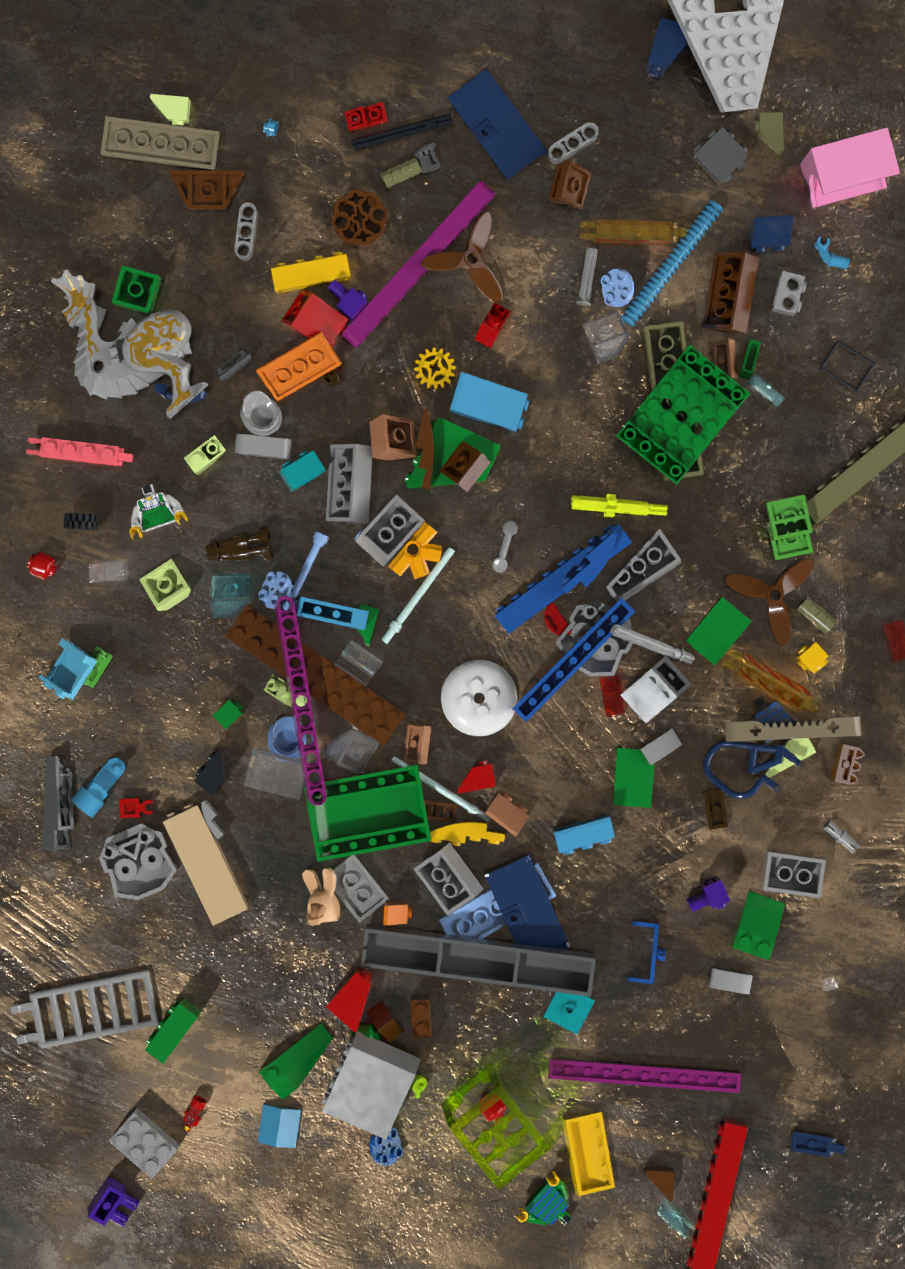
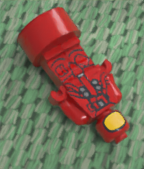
M196 1095L193 1096L190 1102V1110L184 1111L183 1120L185 1126L183 1129L185 1132H190L192 1126L196 1127L202 1120L199 1115L206 1106V1099Z

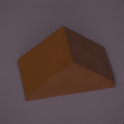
M382 1000L367 1011L377 1031L389 1043L405 1032Z
M646 1166L643 1169L646 1176L671 1202L674 1192V1169Z

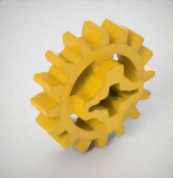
M433 347L432 352L426 349V355L419 354L421 360L415 361L419 365V367L414 368V371L419 372L416 378H422L420 384L423 385L426 382L427 389L431 385H434L435 390H437L438 385L445 388L444 382L450 384L449 377L455 376L451 372V370L456 369V366H451L454 359H448L450 353L448 352L444 355L442 348L439 352H436L435 347ZM435 356L434 360L430 362L425 361L429 357ZM442 359L446 361L448 369L442 366ZM438 361V369L440 371H436L432 376V369L430 367H434ZM422 368L427 370L429 374L428 379L423 375ZM445 376L443 379L435 381V378Z

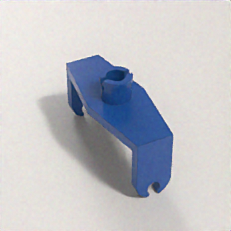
M633 921V926L653 928L649 978L627 977V981L653 984L656 960L665 961V956L660 954H666V949H657L659 924Z

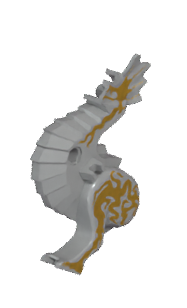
M64 270L61 278H53L51 280L54 285L66 293L63 298L69 302V306L61 312L66 316L69 326L75 330L79 327L78 337L80 339L76 348L78 353L73 361L75 363L74 376L78 377L80 385L86 388L90 396L96 395L108 400V398L123 399V396L139 394L138 391L149 387L151 383L166 374L171 377L173 385L172 403L166 410V415L171 419L208 386L205 382L194 386L190 384L189 373L191 364L182 359L187 355L193 354L189 344L192 327L183 313L176 310H160L148 315L137 324L131 318L128 322L122 323L113 342H105L101 338L100 328L107 309L97 306L93 299L95 284L86 282L82 275L72 276L68 270ZM103 362V369L98 372L95 371V364Z

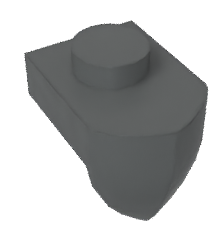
M434 142L424 143L415 151L414 156L419 163L422 173L436 171L441 167L433 150L436 146Z

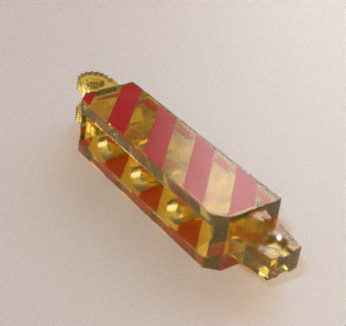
M596 219V222H580V227L595 228V234L583 233L580 234V239L595 240L597 243L672 244V242H677V238L687 237L688 229L677 228L678 224L670 221Z
M732 648L728 650V654L739 662L736 664L729 659L723 658L722 664L733 670V674L737 678L796 712L806 711L807 709L815 714L817 713L821 704L813 699L814 696L811 694V690L745 652L742 654Z

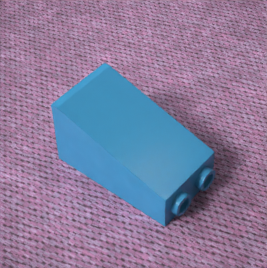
M461 372L450 407V413L516 433L517 428H522L524 418L521 417L522 411H527L530 400L526 399L528 395L526 393Z

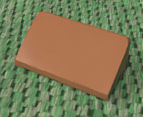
M723 340L712 342L714 365L732 379H737L735 341Z
M408 724L403 762L427 764L431 726Z

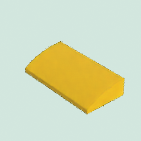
M602 1112L584 1113L561 1118L574 1193L582 1196L615 1188Z

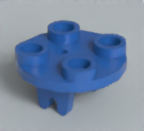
M391 1128L387 1139L374 1134L369 1137L370 1154L378 1165L389 1166L402 1157L401 1140L395 1128Z

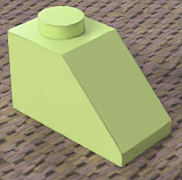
M150 94L152 102L172 125L183 127L184 124H189L191 105L189 97Z

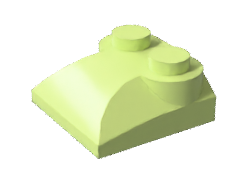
M172 559L139 579L158 611L172 608L187 598L191 591L190 586L186 583Z

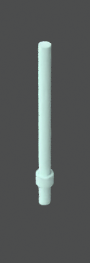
M448 547L440 558V562L435 565L397 619L391 622L390 628L381 639L386 644H388L396 632L400 631L402 623L455 551Z
M395 756L390 761V763L397 767L410 766ZM419 771L421 782L468 810L469 814L476 815L489 822L490 817L483 810L479 809L480 806L475 803L471 804Z

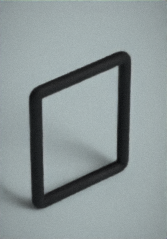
M836 341L820 366V370L852 391L858 392L875 364L841 341ZM838 345L871 365L857 388L824 369Z

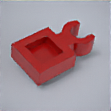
M140 798L119 799L120 818L141 817L140 812L147 815L154 813V810L149 811L146 809V805L153 803V800H146L140 803Z

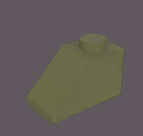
M783 112L759 113L757 119L754 120V129L758 131V137L775 153L781 155L784 151Z

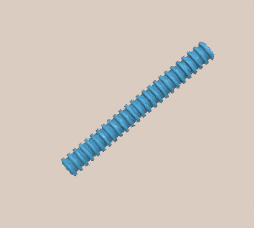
M713 200L708 202L709 205H706L705 210L701 211L702 214H699L697 216L698 219L694 220V224L690 225L691 228L686 230L687 234H683L684 238H680V243L676 244V248L672 249L673 252L668 254L669 257H666L665 262L661 263V267L657 268L658 271L654 272V277H650L651 281H647V286L643 287V291L639 292L640 295L635 297L636 300H633L632 305L628 306L629 309L624 311V315H621V319L626 324L635 327V322H638L639 317L643 316L642 313L647 311L646 308H649L650 303L654 302L653 299L658 297L657 293H661V288L664 289V284H668V279L672 278L671 275H674L676 273L675 270L679 269V265L683 264V260L687 259L686 256L690 255V250H694V246L698 244L697 241H701V236L705 235L704 232L709 230L708 227H711L712 222L716 221L715 218L719 217V213L723 212L722 206Z

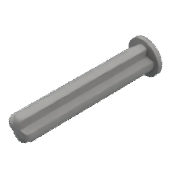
M587 248L579 299L576 301L578 305L591 306L589 302L598 250L595 248Z

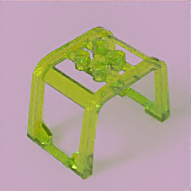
M493 1063L441 1104L446 1122L453 1134L492 1183L500 1190L556 1145V1142L550 1135L545 1139L510 1097L503 1087L499 1071ZM481 1081L484 1085L491 1082L494 1090L456 1119L455 1110L463 1103L461 1097ZM499 1099H502L510 1109V1112L504 1117H498L491 1127L483 1129L480 1132V1136L471 1142L462 1129ZM516 1117L523 1127L517 1132L509 1133L506 1139L505 1134L501 1131L506 1130L508 1123ZM529 1133L538 1145L498 1176L489 1164L495 1159H501L509 1148L517 1146L520 1143V1139ZM492 1137H494L495 1142L498 1144L493 1146L491 1153L483 1157L477 1148L483 1143H490Z

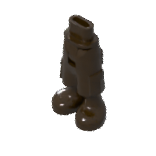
M262 526L259 532L250 536L247 532L239 533L229 538L214 541L211 545H206L207 559H216V561L236 560L241 562L250 561L252 556H261L268 562L273 561V551L270 544L249 547L252 543L270 542L269 527Z

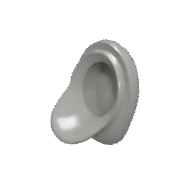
M253 391L245 396L240 410V416L245 427L257 436H268L276 432L282 422V413L278 405L261 391Z

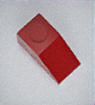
M487 760L476 762V766L470 769L458 787V794L496 787L492 764L487 763Z

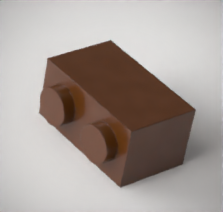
M430 996L410 997L413 1039L432 1038Z

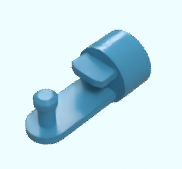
M116 757L109 759L86 787L82 786L71 798V802L88 817L93 818L104 805L102 801L108 795L107 791L123 774L125 770L124 762Z

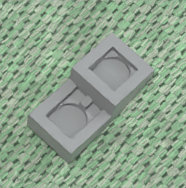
M671 728L640 748L649 764L652 765L677 749L682 743Z
M204 800L201 803L204 818L211 832L218 840L225 832L213 820L218 815V812L207 800Z
M712 968L709 987L750 994L753 976Z

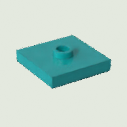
M555 992L543 1017L578 1034L595 1000L588 996Z

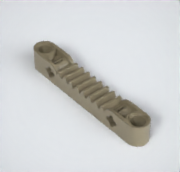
M860 716L828 717L823 721L817 720L816 723L810 720L809 724L807 721H802L801 725L799 721H794L793 725L790 721H786L785 725L783 722H779L778 725L775 722H771L770 727L766 722L762 724L753 720L725 722L726 741L729 742L861 736ZM831 722L832 724L836 725V728H834L832 732L830 729L827 728L829 725H831ZM753 725H755V728H759V732H756L755 736L750 732V729H753Z

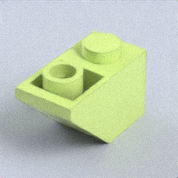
M214 435L184 459L194 473L199 475L220 458L226 450Z
M272 674L264 691L291 707L287 681ZM299 695L296 698V704L303 706L305 698Z

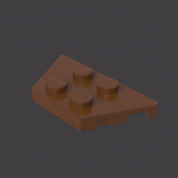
M170 170V174L188 210H227L245 175L244 170Z

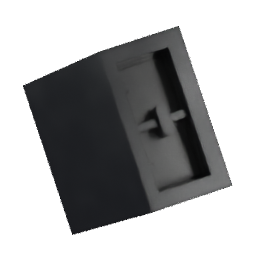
M222 749L213 751L206 760L209 762L206 767L204 765L201 766L194 775L197 777L194 782L212 796L219 791L228 779L225 751Z

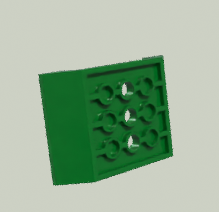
M689 345L616 437L677 485L750 393ZM664 399H669L672 403V407L668 410L663 409L661 406V401ZM677 412H685L687 415L686 421H678L676 418ZM694 423L700 424L702 427L701 433L694 434L691 426Z

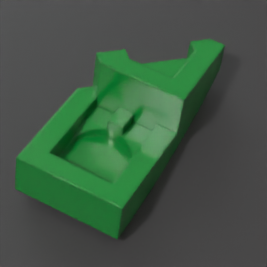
M361 604L359 609L369 611L365 630L357 628L356 630L362 636L365 645L369 646L379 609Z

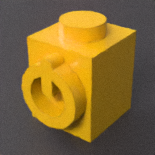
M812 642L809 646L805 644L798 650L799 655L796 658L799 661L797 664L804 671L808 670L815 674L828 663L826 658L829 656L817 642Z

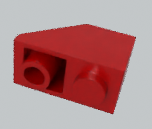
M494 303L484 318L474 340L492 348L511 311Z

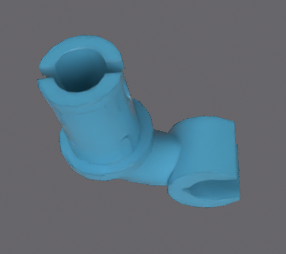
M820 236L815 241V248L819 251L827 267L833 266L847 270L850 258L833 255V252L829 253L827 249L830 244L829 238L825 240V245L823 246L820 243Z

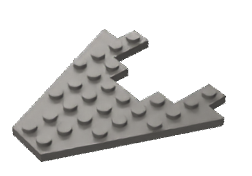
M667 0L720 112L757 109L784 0H743L744 11L715 13L714 0Z

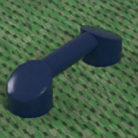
M154 383V390L159 395L172 400L173 392H169V385ZM201 391L189 403L206 399L207 392Z

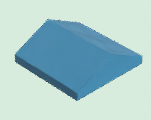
M263 1104L258 1142L274 1147L296 1148L301 1109Z

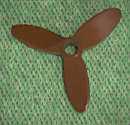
M489 212L481 214L476 220L470 232L465 252L436 253L425 257L420 263L423 268L430 271L443 272L464 268L468 271L475 286L487 299L495 303H499L503 299V292L497 278L491 269L481 261L480 256L491 229L492 219ZM468 255L473 259L472 264L467 260Z
M812 559L800 561L788 569L776 584L772 586L753 577L739 574L726 576L725 582L730 588L741 594L765 599L768 602V618L771 630L776 641L780 645L785 646L790 640L791 627L789 614L783 601L784 595L796 589L804 582L813 570L814 561ZM773 589L779 593L777 600L770 598V591Z

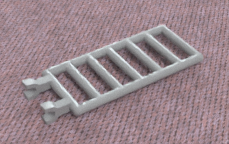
M147 969L31 992L29 995L30 1002L14 1004L10 1007L12 1014L32 1010L36 1032L18 1035L16 1037L17 1044L38 1040L40 1048H48L159 1025L151 975ZM139 978L144 980L151 1019L144 1021L139 1019L132 980ZM125 982L132 1023L121 1025L113 986L114 983ZM106 985L114 1027L102 1029L94 987ZM87 989L95 1030L83 1033L75 991ZM68 993L76 1032V1034L64 1036L57 995ZM49 997L57 1035V1038L48 1040L45 1039L38 999Z

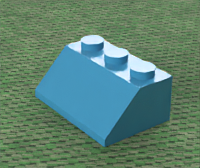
M608 814L553 829L559 853L563 852L564 855L572 854L575 852L574 849L582 847V850L592 848L594 843L607 844L612 842V838H615Z

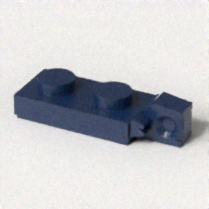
M793 1130L790 1150L829 1157L833 1156L834 1152L844 1154L845 1146L842 1143H837L836 1138Z

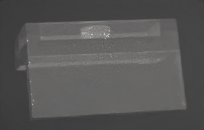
M351 640L335 665L367 686L383 661Z

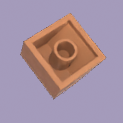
M382 414L369 422L373 458L389 461L417 456L414 420Z
M498 792L484 810L485 814L516 837L529 818V815L526 814L528 810L521 804H518V806L511 802L513 798L505 792L502 795Z

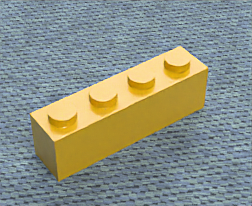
M342 252L331 254V257L324 258V256L313 257V261L305 262L302 259L294 261L292 265H286V263L276 264L275 268H271L276 294L331 284L335 279L338 282L352 280L347 254L343 255Z

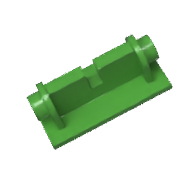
M96 646L91 655L97 660V663L83 683L91 688L95 687L113 655Z

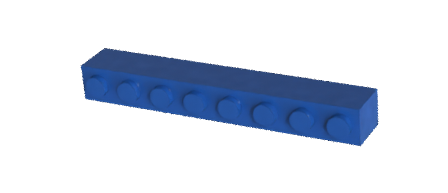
M611 524L603 530L605 534L608 531L611 534L614 531L617 533L616 542L609 559L632 543L619 524L616 526ZM597 535L588 541L590 544L588 547L583 549L581 546L573 552L574 557L568 561L565 558L557 564L559 568L556 571L552 572L550 569L542 575L543 580L537 583L534 581L526 587L528 591L525 594L518 593L511 598L513 603L508 606L503 604L495 610L498 613L495 615L496 619L508 634L564 593L561 589L564 586L562 582L570 575L572 578L578 574L576 570L582 564L586 563L588 565L589 562L585 558L588 555L586 551L592 545L598 546L602 543V540Z
M621 597L512 709L527 722L613 635L610 632L614 624L622 626L635 613V609Z

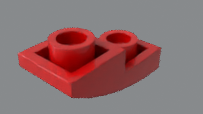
M383 102L344 112L349 131L389 122Z

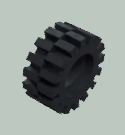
M64 513V529L98 531L99 515Z

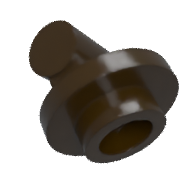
M336 368L323 375L325 382L330 386L339 385L344 381Z

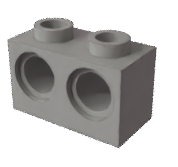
M785 271L780 273L771 311L790 316L800 312L802 301L799 300L801 293L804 294L807 282H804L805 276ZM789 280L796 282V289L788 287L787 283ZM784 299L791 300V308H786L783 305Z

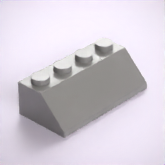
M360 444L330 445L326 521L369 522L372 446Z

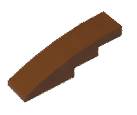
M424 409L415 447L423 449L419 463V469L426 470L422 489L430 491L433 474L434 445L428 409Z

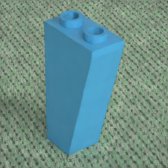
M298 596V600L294 599L296 616L365 630L369 611Z

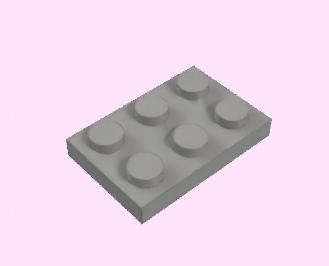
M356 855L350 856L333 869L336 875L334 892L359 923L389 900L387 894Z

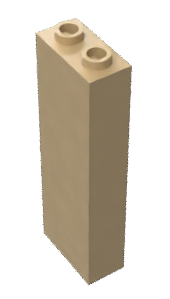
M192 803L183 807L184 812L177 814L175 811L167 815V820L163 821V824L214 926L247 910L249 905L216 837L206 823L200 804L195 806Z

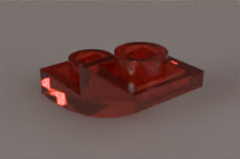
M619 676L599 678L606 718L625 715L623 700L620 696L622 692Z

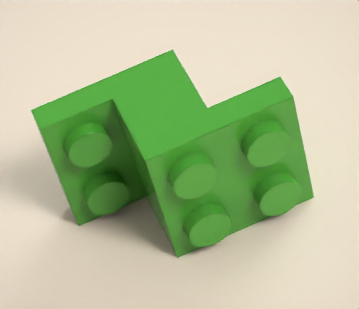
M805 495L767 502L766 507L770 521L767 523L774 560L813 553L809 534L813 533Z

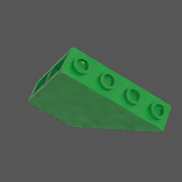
M440 417L437 420L433 419L431 426L434 460L430 487L457 485L439 470L462 441L483 453L490 461V464L475 483L485 482L501 445ZM417 454L412 464L415 468L412 473L409 472L404 481L407 483L406 488L408 489L422 488L426 470L419 469L421 455Z

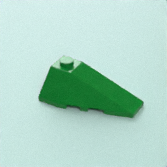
M321 1023L261 1067L259 1074L268 1086L284 1099L299 1088L333 1037Z

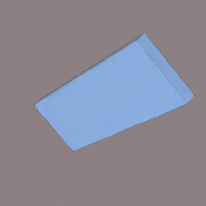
M535 863L534 867L549 900L556 897V894L538 863ZM491 889L467 902L448 916L446 914L438 919L445 934L483 939L507 925Z

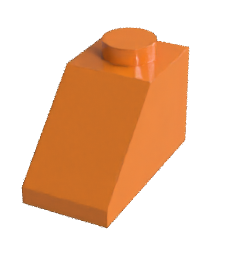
M385 902L383 925L407 924L408 919L412 918V907H408V902Z

